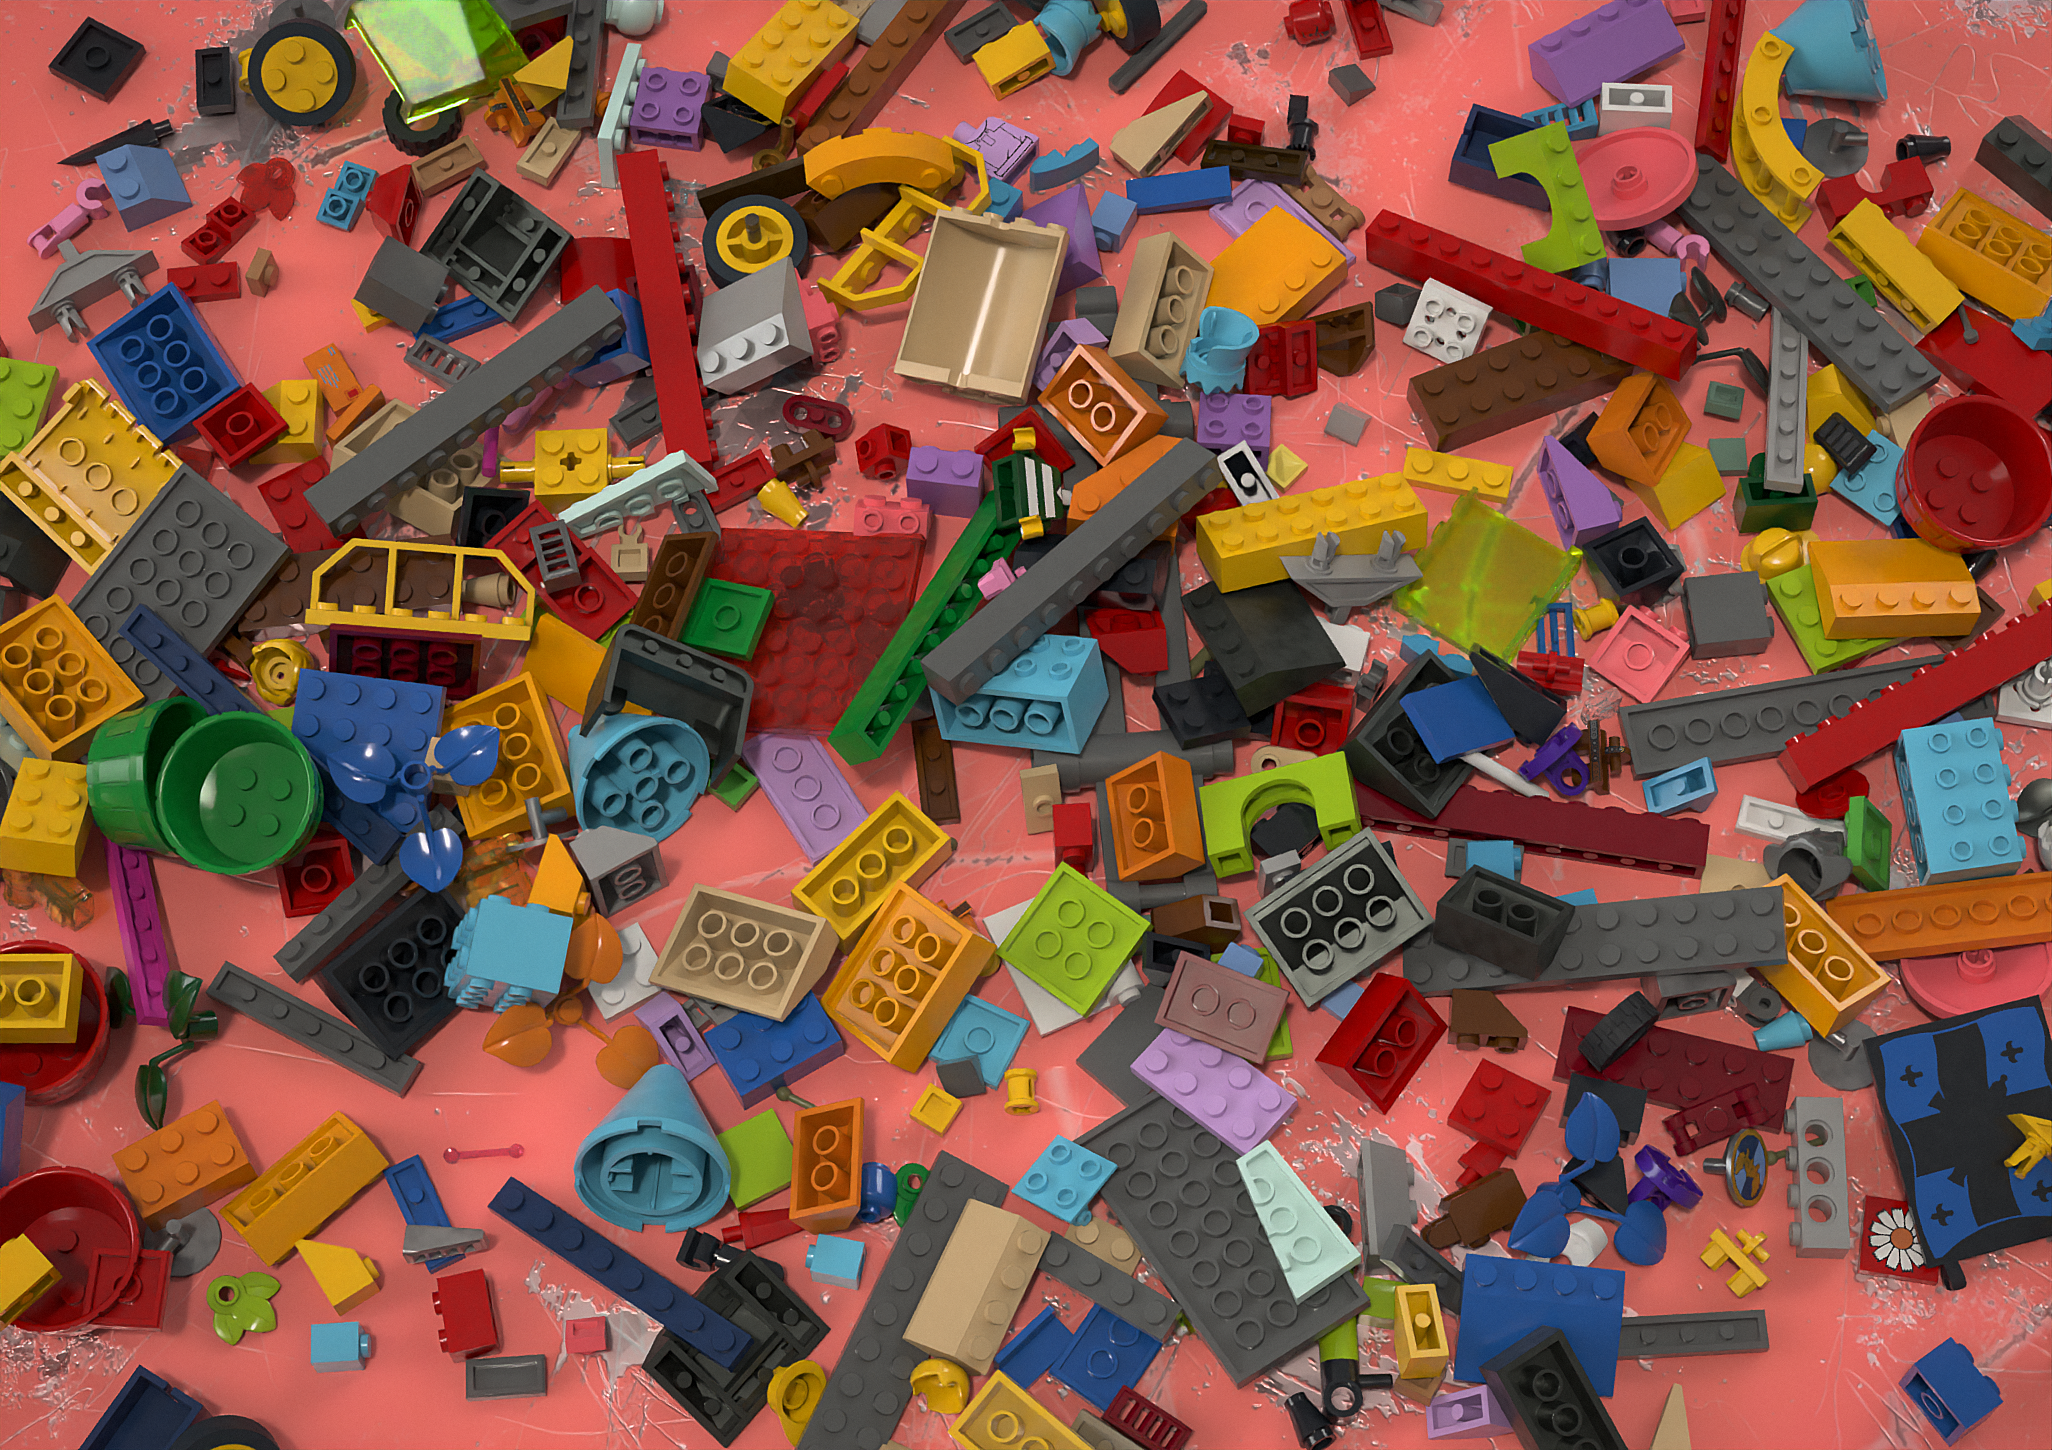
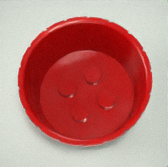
M1964 395L1946 400L1945 403L1942 402L1929 411L1912 432L1906 450L1898 464L1895 486L1897 500L1904 518L1911 525L1912 529L1925 541H1928L1937 548L1954 553H1980L1987 550L2004 548L2022 539H2026L2035 533L2052 513V444L2043 429L2038 427L2039 424L2022 409L2019 410L2012 403L1999 398L1994 399L1992 396L1970 395L1968 397Z
M38 939L24 940V942L19 940L0 946V954H73L84 969L76 1043H0V1081L26 1087L25 1106H45L60 1102L83 1089L96 1076L107 1056L111 1030L109 1003L100 977L97 972H94L91 964L79 953L75 954L74 950L62 944L49 943V941Z
M45 1167L37 1169L36 1172L31 1171L9 1182L8 1186L0 1189V1248L10 1239H17L21 1234H24L63 1277L10 1325L33 1334L54 1337H72L98 1329L84 1327H87V1324L97 1317H104L118 1304V1298L124 1297L134 1278L132 1275L133 1273L136 1274L138 1269L141 1237L137 1220L129 1202L118 1188L115 1189L114 1184L105 1177L96 1173L92 1174L89 1170L79 1167ZM92 1247L131 1249L127 1268L116 1289L97 1308L82 1316Z

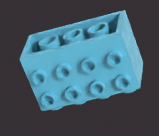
M1044 633L1029 648L1023 650L1002 671L995 674L975 694L968 697L959 706L929 686L942 739L1074 754L1081 753L1109 698L1098 640Z
M1992 717L1901 730L1893 750V756L1920 886L2015 875L2021 867L2022 859L2026 858L2025 840L2023 836H2017L2015 822L2019 821L2017 803L2015 800H2010L2007 789L2008 786H2011L2010 769L2008 764H2002L2000 751L2004 749L2003 736L2000 728L1995 729Z
M489 895L488 899L481 898L475 908H469L468 914H465L464 919L460 921L459 927L456 926L451 949L457 950L456 957L452 958L451 964L448 963L443 983V986L450 987L448 997L456 999V1005L461 1007L478 1009L479 1004L494 1007L493 1012L499 1015L513 1005L525 1006L527 1001L537 1003L544 1009L559 993L574 918L549 913L550 908L540 904L528 903L526 908L511 905L512 900L503 896Z

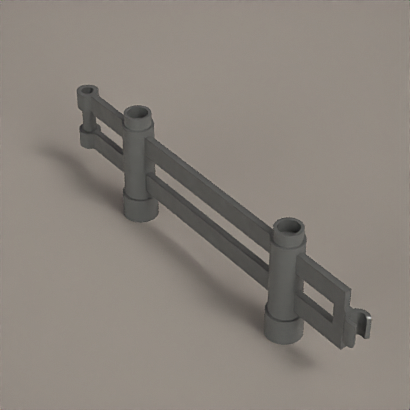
M1115 287L1077 288L1076 319L1086 318L1111 341L1118 317ZM1061 322L1047 323L1048 341ZM1132 378L1169 416L1155 436L1159 434L1181 439L1188 437L1193 440V416L1190 401L1171 402L1170 399L1158 400L1157 384ZM1041 404L998 407V429L1032 406L1074 457L1075 464L1062 473L1064 489H1068L1072 493L1075 484L1097 472L1096 459L1046 408H1042ZM1176 546L1173 556H1170L1161 611H1159L1166 628L1168 670L1159 671L1155 675L1156 687L1191 680L1183 606L1180 599L1181 589ZM1076 606L1079 636L1091 638L1084 618V610L1102 609V607ZM1099 648L1109 698L1081 753L1074 754L1030 749L1031 768L1056 764L1061 793L1080 792V788H1096L1106 892L1141 916V909L1157 908L1200 894L1218 896L1216 877L1207 851L1199 787L1204 786L1203 779L1213 778V774L1233 773L1232 739L1182 750L1160 711L1161 730L1126 732L1119 665ZM1161 750L1190 762L1205 864L1182 874V882L1139 886L1138 881L1123 882L1119 880L1105 779Z

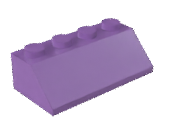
M1614 0L1528 45L1533 79L1570 109L1601 94L1602 82L1621 83L1685 49V43L1661 0Z

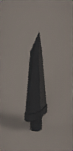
M151 119L143 121V123L83 149L56 164L80 166L95 162V157L126 144L152 147L159 144L158 137L174 131L169 119L155 124L152 123Z

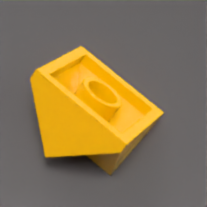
M570 35L513 74L514 79L537 110L566 91L574 40Z
M1833 363L1807 377L1805 439L1807 444L1820 445L1814 440L1813 433L1834 412H1839L1865 437L1868 436L1872 429L1877 431L1867 395Z

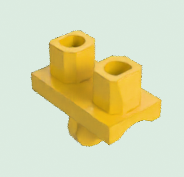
M1717 1228L1710 1235L1712 1241L1706 1246L1700 1258L1714 1272L1731 1258L1740 1269L1726 1284L1740 1298L1750 1294L1758 1286L1764 1288L1772 1281L1749 1258L1753 1254L1764 1264L1771 1257L1761 1246L1768 1238L1763 1231L1753 1238L1742 1228L1735 1235L1745 1246L1741 1250L1721 1229Z

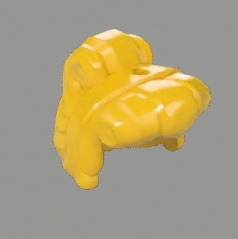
M272 639L252 648L255 660L250 664V671L254 683L257 684L256 690L258 694L267 702L270 701L275 705H287L297 695L300 668L311 670L314 668L311 653L305 646L291 639ZM280 673L284 674L283 679L279 678Z

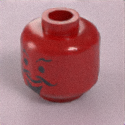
M1298 0L1292 2L1289 5V16L1283 17L1288 36L1295 35L1300 44H1308L1327 38L1331 34V27L1336 26L1329 0Z

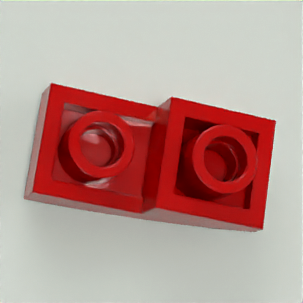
M230 196L206 214V224L181 242V250L199 265L215 264L248 231L256 220V214Z

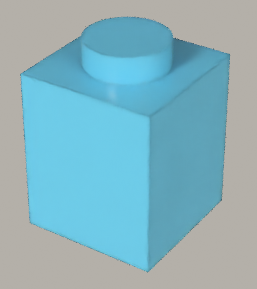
M819 1233L816 1245H809L805 1267L810 1268L812 1281L858 1290L867 1254L865 1243Z
M359 1322L311 1325V1365L317 1373L365 1370V1358L371 1357V1337L369 1333L365 1334Z

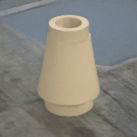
M504 572L463 580L462 602L505 608L507 604H513L515 601V582L508 575H505Z

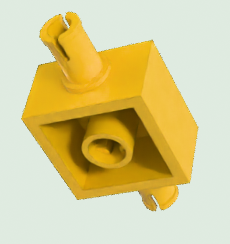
M607 428L535 431V457H532V461H500V468H502L500 469L501 484L533 482L535 486V499H538L551 514H559L570 508L572 504L584 501L601 492L603 488L612 485L614 479L628 478L634 472L646 469L644 455L613 457Z

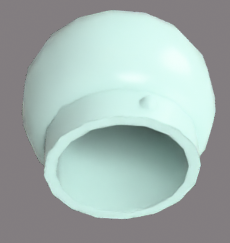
M607 0L605 22L616 25L625 34L636 36L646 34L651 30L653 24H660L664 0Z

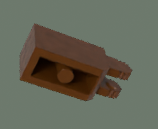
M1501 1167L1441 1198L1438 1206L1441 1217L1429 1222V1225L1421 1227L1422 1230L1419 1231L1420 1238L1435 1249L1444 1248L1445 1245L1449 1246L1452 1243L1461 1246L1468 1245L1472 1249L1488 1242L1491 1239L1489 1234L1500 1228L1503 1231L1511 1230L1520 1211L1528 1201L1514 1170Z

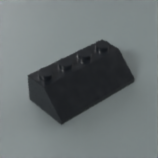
M1045 533L1034 542L1024 540L1015 551L1012 573L1015 578L1018 579L1014 572L1016 569L1024 566L1027 571L1069 535ZM1152 540L1134 558H1131L1118 569L1111 578L1104 581L1084 601L1076 606L1161 611L1172 548L1171 541Z

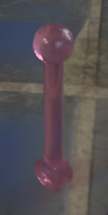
M517 1143L512 1144L510 1148L459 1152L451 1147L444 1151L443 1157L448 1164H456L459 1159L508 1155L518 1159L523 1155L524 1148Z

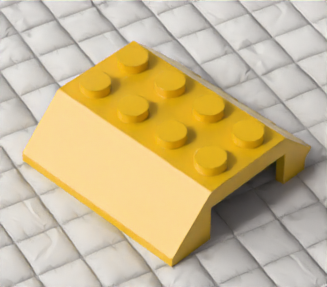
M94 377L89 378L87 381L83 379L80 382H75L61 397L66 404L20 453L11 451L0 462V490L90 576L99 568L183 463L170 449L162 453L160 450L164 443L145 425L141 424L135 428L134 425L138 419L117 399L109 403L108 400L111 393Z

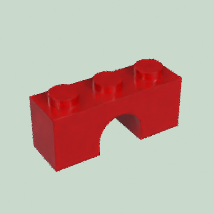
M1916 156L1886 164L1880 180L1882 192L1873 193L1864 190L1858 184L1854 173L1821 182L1815 202L1828 232L1864 198L1880 207L1884 216L1889 221L1894 217L1905 214L1910 216L1917 215L1927 209L1934 193V188L1920 157Z

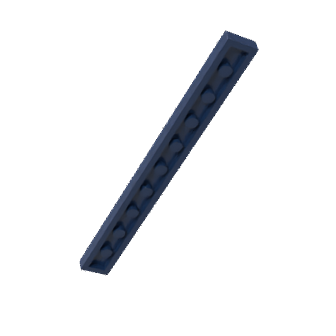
M139 603L117 631L190 698L199 702L200 706H203L210 716L222 715L223 712L246 711L247 713L250 711L272 718L147 605ZM308 750L323 784L324 805L322 817L375 865L383 866L406 837L370 805L355 803L348 799L334 783L329 768Z

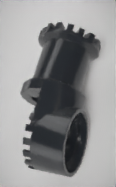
M1290 94L1287 125L1288 132L1291 135L1290 143L1286 149L1309 152L1310 160L1313 161L1316 157V150L1313 148L1314 137L1319 132V125L1312 119L1306 118L1307 112L1305 111H1308L1309 96Z

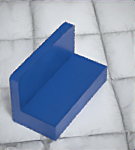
M1048 1305L993 1358L994 1369L1006 1372L1028 1391L1050 1370L1073 1334L1056 1318V1310L1051 1305Z

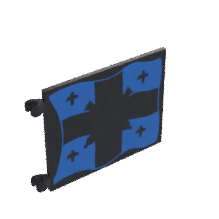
M2039 994L1863 1039L1864 1051L1925 1268L1941 1266L1944 1288L1951 1291L1966 1287V1278L1958 1262L1959 1260L2052 1236V1162L2044 1156L2026 1174L2023 1180L2014 1175L2021 1162L2013 1167H2006L2004 1161L2007 1158L2009 1159L2027 1140L2023 1132L2006 1115L2023 1114L2052 1121V1039Z

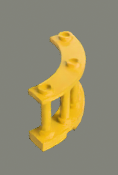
M1765 31L1749 58L1744 73L1742 90L1733 111L1729 140L1730 155L1736 179L1797 236L1810 220L1813 212L1800 201L1805 203L1822 182L1825 174L1810 164L1795 148L1783 127L1779 114L1778 98L1783 89V86L1779 84V80L1795 48Z

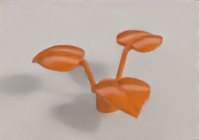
M593 913L585 922L572 930L570 934L563 970L570 977L583 979V981L574 987H568L566 992L559 991L558 995L545 1007L546 1013H544L543 1008L539 1004L528 1001L525 1006L513 1005L509 1007L489 1029L482 1044L484 1052L514 1066H534L545 1059L552 1047V1036L547 1028L551 1027L553 1022L556 1021L563 1025H573L576 1023L607 1044L606 1047L599 1051L595 1062L601 1076L615 1086L631 1089L651 1067L658 1065L659 1050L657 1042L645 1028L627 1025L618 1029L613 1039H611L582 1018L583 1005L575 997L576 993L588 987L591 980L600 984L611 982L619 973L623 962V950L618 934L602 915Z

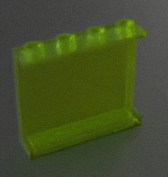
M358 0L349 7L343 25L345 30L357 28L403 99L399 114L406 124L496 92L501 88L498 83L501 78L509 77L513 85L518 84L513 74L530 63L503 20L487 0Z
M1473 486L1467 496L1461 494L1457 498L1451 509L1452 515L1446 523L1441 521L1436 526L1431 536L1433 541L1427 549L1420 548L1415 554L1413 560L1423 574V577L1391 592L1393 593L1392 609L1469 655L1470 647L1475 642L1508 664H1511L1518 655V651H1521L1535 632L1538 620H1541L1543 616L1545 618L1549 613V609L1546 607L1548 603L1557 602L1581 569L1584 554L1582 550L1574 545H1571L1568 551L1564 552L1477 499L1478 488Z

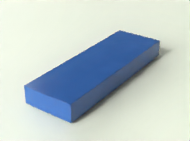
M1229 165L1126 180L1127 199L1137 203V215L1233 202Z
M473 294L439 307L430 325L423 322L416 334L412 332L415 341L424 332L445 344H449L508 320Z
M418 1154L383 1170L407 1225L452 1227ZM463 1253L424 1262L429 1273L432 1275L465 1259L466 1256Z

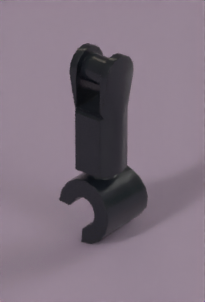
M689 1227L676 1261L688 1269L706 1272L710 1271L713 1263H715V1270H718L744 1251L724 1243L720 1249V1240L706 1232L702 1234ZM758 1257L780 1280L784 1281V1271L780 1264Z

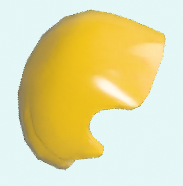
M1811 443L1805 444L1804 474L1811 473L1816 495L1824 492L1831 493L1834 489L1829 487V485L1839 473L1836 460L1822 446Z
M944 1358L927 1359L922 1361L911 1372L910 1383L913 1387V1396H917L922 1392L926 1396L929 1410L943 1414H959L966 1409L970 1380L968 1374L958 1364Z

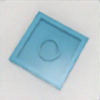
M967 993L934 1043L928 1059L938 1064L941 1061L978 1054L985 1086L997 1091L1004 1079V1072L1009 1069L1030 1028V1021Z

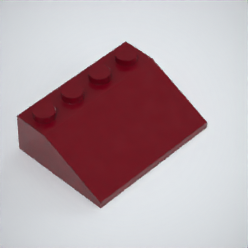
M330 623L329 672L443 686L447 688L446 698L469 699L477 695L482 634Z

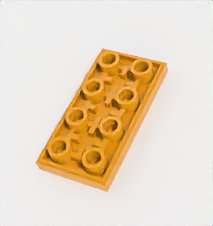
M545 613L540 616L519 675L530 671L543 687L546 694L583 716L589 690L607 649L552 615ZM626 701L625 706L621 710L623 713L656 716L657 714L629 701Z

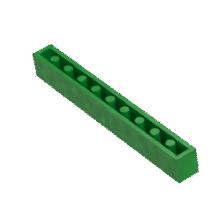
M994 490L989 491L827 738L831 746L850 766L880 758L927 685L920 661L968 621L984 596L978 587L979 579L992 570L993 562L1002 557L1006 561L1021 538L1020 528L997 529Z

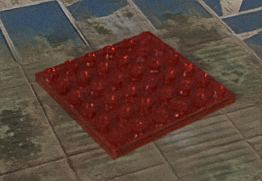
M720 528L722 537L718 546V556L709 578L771 590L776 598L751 661L707 652L703 653L743 669L752 678L754 687L745 733L829 737L913 609L927 540L923 534L878 533L872 536L853 535V532Z

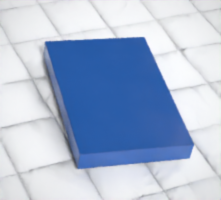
M1479 675L1410 693L1399 701L1437 764L1507 744L1516 737Z
M1094 1304L1047 1372V1375L1103 1414L1122 1385H1126L1130 1389L1134 1388L1163 1344Z

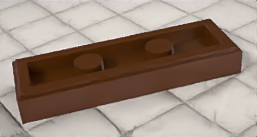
M937 718L911 721L921 811L937 826L959 824L960 815L950 740L942 739Z

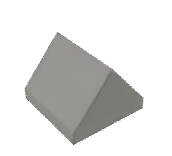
M1339 402L1333 406L1324 433L1357 447L1372 416Z

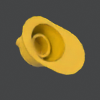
M1769 528L1762 531L1744 546L1740 555V567L1743 572L1758 571L1760 584H1763L1766 580L1810 564L1807 544L1810 541H1820V539L1811 529L1785 530L1783 528Z
M803 1359L788 1367L778 1366L774 1368V1376L767 1389V1402L771 1410L779 1417L784 1433L794 1447H796L827 1383L821 1366L812 1360Z

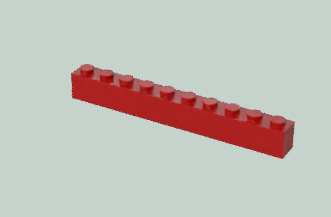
M657 149L616 155L666 452L669 455L684 450L707 472L711 473L714 471L712 462H718L719 455L716 440L709 441L707 430H713L714 427L710 408L703 409L701 401L703 398H708L707 388L703 384L702 377L697 378L696 367H700L697 357L698 345L692 346L690 336L697 335L694 314L686 315L685 305L692 303L688 283L681 284L679 274L686 273L683 252L675 253L674 243L681 241L677 221L670 222L668 214L675 212L672 191L665 192L663 185L664 182H670L667 162H659Z
M1382 209L1365 230L1366 258L1369 262L1423 283L1432 278L1493 307L1495 311L1677 382L1681 381L1696 360L1698 329L1386 209Z
M2052 597L2036 607L2039 612L2027 617L2025 613H2022L2005 623L2008 629L1997 635L1994 630H1990L1974 640L1976 646L1964 651L1961 646L1943 657L1945 663L1934 669L1931 664L1921 667L1911 674L1913 680L1901 685L1898 680L1880 691L1882 697L1871 703L1868 698L1858 701L1848 708L1850 714L1838 720L1837 716L1833 715L1816 725L1819 731L1807 737L1804 732H1801L1784 743L1787 748L1778 758L1800 794L1802 795L1895 745L1901 730L1930 726L2035 669L2040 662L2050 661L2052 659Z

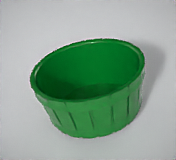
M176 696L158 700L151 705L130 712L118 713L106 720L95 733L87 759L86 781L88 784V798L97 825L100 826L102 833L115 845L128 850H144L161 853L169 857H182L176 852L177 849L171 846L161 829L163 826L159 823L156 813L155 800H157L155 792L158 774L162 770L161 765L170 748L175 746L177 739L190 727H195L196 723L210 717L206 709L200 706L201 704L195 699L186 696Z
M230 711L201 720L196 723L195 727H190L177 739L175 746H172L161 765L162 770L158 774L155 792L157 800H155L156 813L159 823L163 826L161 829L166 839L185 860L193 865H198V868L208 872L224 875H246L280 866L294 858L305 848L314 836L321 820L324 805L323 784L308 750L300 739L286 726L260 713Z

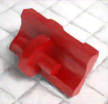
M1549 650V654L1518 651L1516 669L1559 696H1581L1584 658L1557 655V651Z

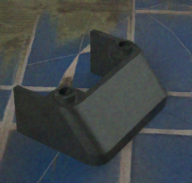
M624 624L620 626L613 636L589 690L579 735L587 737L602 714L606 716L619 714L626 701L665 717L680 720L691 726L701 736L707 746L709 758L715 760L709 788L717 790L741 757L754 687L753 680L746 671L737 666L638 625Z

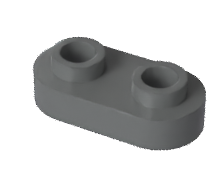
M700 491L688 494L689 501L677 505L672 500V512L680 532L715 531L719 534V550L722 545L721 530L704 494ZM689 508L697 510L694 514L689 515L685 513Z

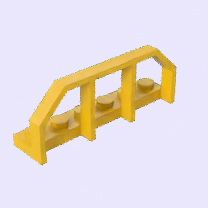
M944 135L941 140L951 145L955 175L932 194L913 186L911 188L902 183L898 188L902 199L874 231L865 227L860 231L863 244L830 281L823 277L816 281L827 304L834 303L839 318L848 308L860 312L905 302L916 291L924 258L907 250L902 245L911 235L919 230L921 223L930 213L936 216L938 209L951 211V207L941 202L948 192L960 183L963 175L966 173L962 160L978 168L981 192L966 209L972 211V215H982L992 203L983 153ZM894 258L913 268V271L899 286L861 294L868 284L875 281L881 269L890 259Z
M352 538L313 571L310 609H306L305 624L330 625V623L363 625L482 634L484 638L532 641L536 589L502 550ZM357 546L389 549L384 615L375 614V606L353 605V612L338 611L339 604L320 602L322 576ZM398 549L456 554L451 620L450 612L428 611V618L413 617V609L394 608ZM465 555L497 557L528 593L526 620L525 618L502 617V624L487 623L488 615L465 614V621H460Z

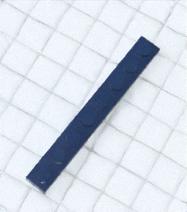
M511 1176L487 1206L493 1214L729 1373L733 1372L755 1341L752 1336Z

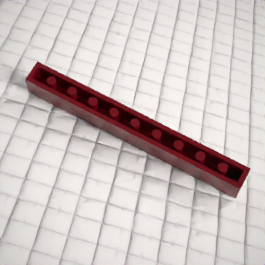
M1353 776L1362 829L1369 826L1373 831L1448 842V837L1477 841L1512 840L1513 845L1524 846V853L1698 880L1701 879L1706 867L1710 825L1702 824L1694 818L1669 819L1663 818L1661 814L1655 812L1629 813L1623 808L1615 806L1602 809L1589 807L1588 804L1581 801L1562 803L1552 801L1550 798L1542 795H1534L1528 798L1515 796L1507 790L1488 792L1477 790L1472 785L1461 784L1438 815L1430 819L1365 785Z

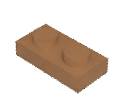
M469 135L409 164L412 165L418 188L425 198L473 174L477 167L481 169L486 167L483 157Z

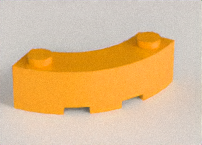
M891 127L863 129V134L845 139H842L841 135L831 138L803 155L807 185L831 201L853 188L879 182L908 184L932 194L955 175L951 145L941 139L913 130L912 134L892 132Z

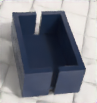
M1473 103L1463 129V134H1461L1452 157L1448 181L1548 212L1551 203L1542 184L1534 176L1525 172L1498 179L1487 146L1546 125ZM1567 132L1571 142L1573 134Z
M139 1364L78 1450H169L174 1441L185 1430L213 1416L204 1405L176 1387L173 1388L168 1382Z

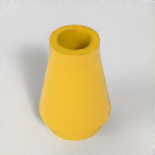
M773 478L762 488L756 497L761 503L760 508L788 523L795 530L799 529L810 516V513L804 509L785 481L780 482Z

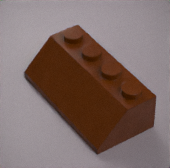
M879 182L862 185L841 194L833 201L812 189L792 207L799 213L805 223L808 240L819 250L838 253L848 248L852 244V238L864 227L867 229L873 227L877 223V217L885 210L893 209L902 198L898 188L902 183Z
M715 531L664 535L629 624L638 625L681 643L706 577H711L712 568L718 556L719 534Z

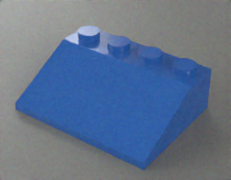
M172 281L86 343L127 409L138 419L136 421L138 426L141 424L145 425L164 443L163 447L197 434L198 432L192 423L246 385L191 299Z
M1466 1253L1461 1271L1453 1381L1487 1384L1478 1367L1532 1331L1545 1325L1559 1328L1563 1331L1598 1396L1612 1399L1623 1314L1625 1271Z

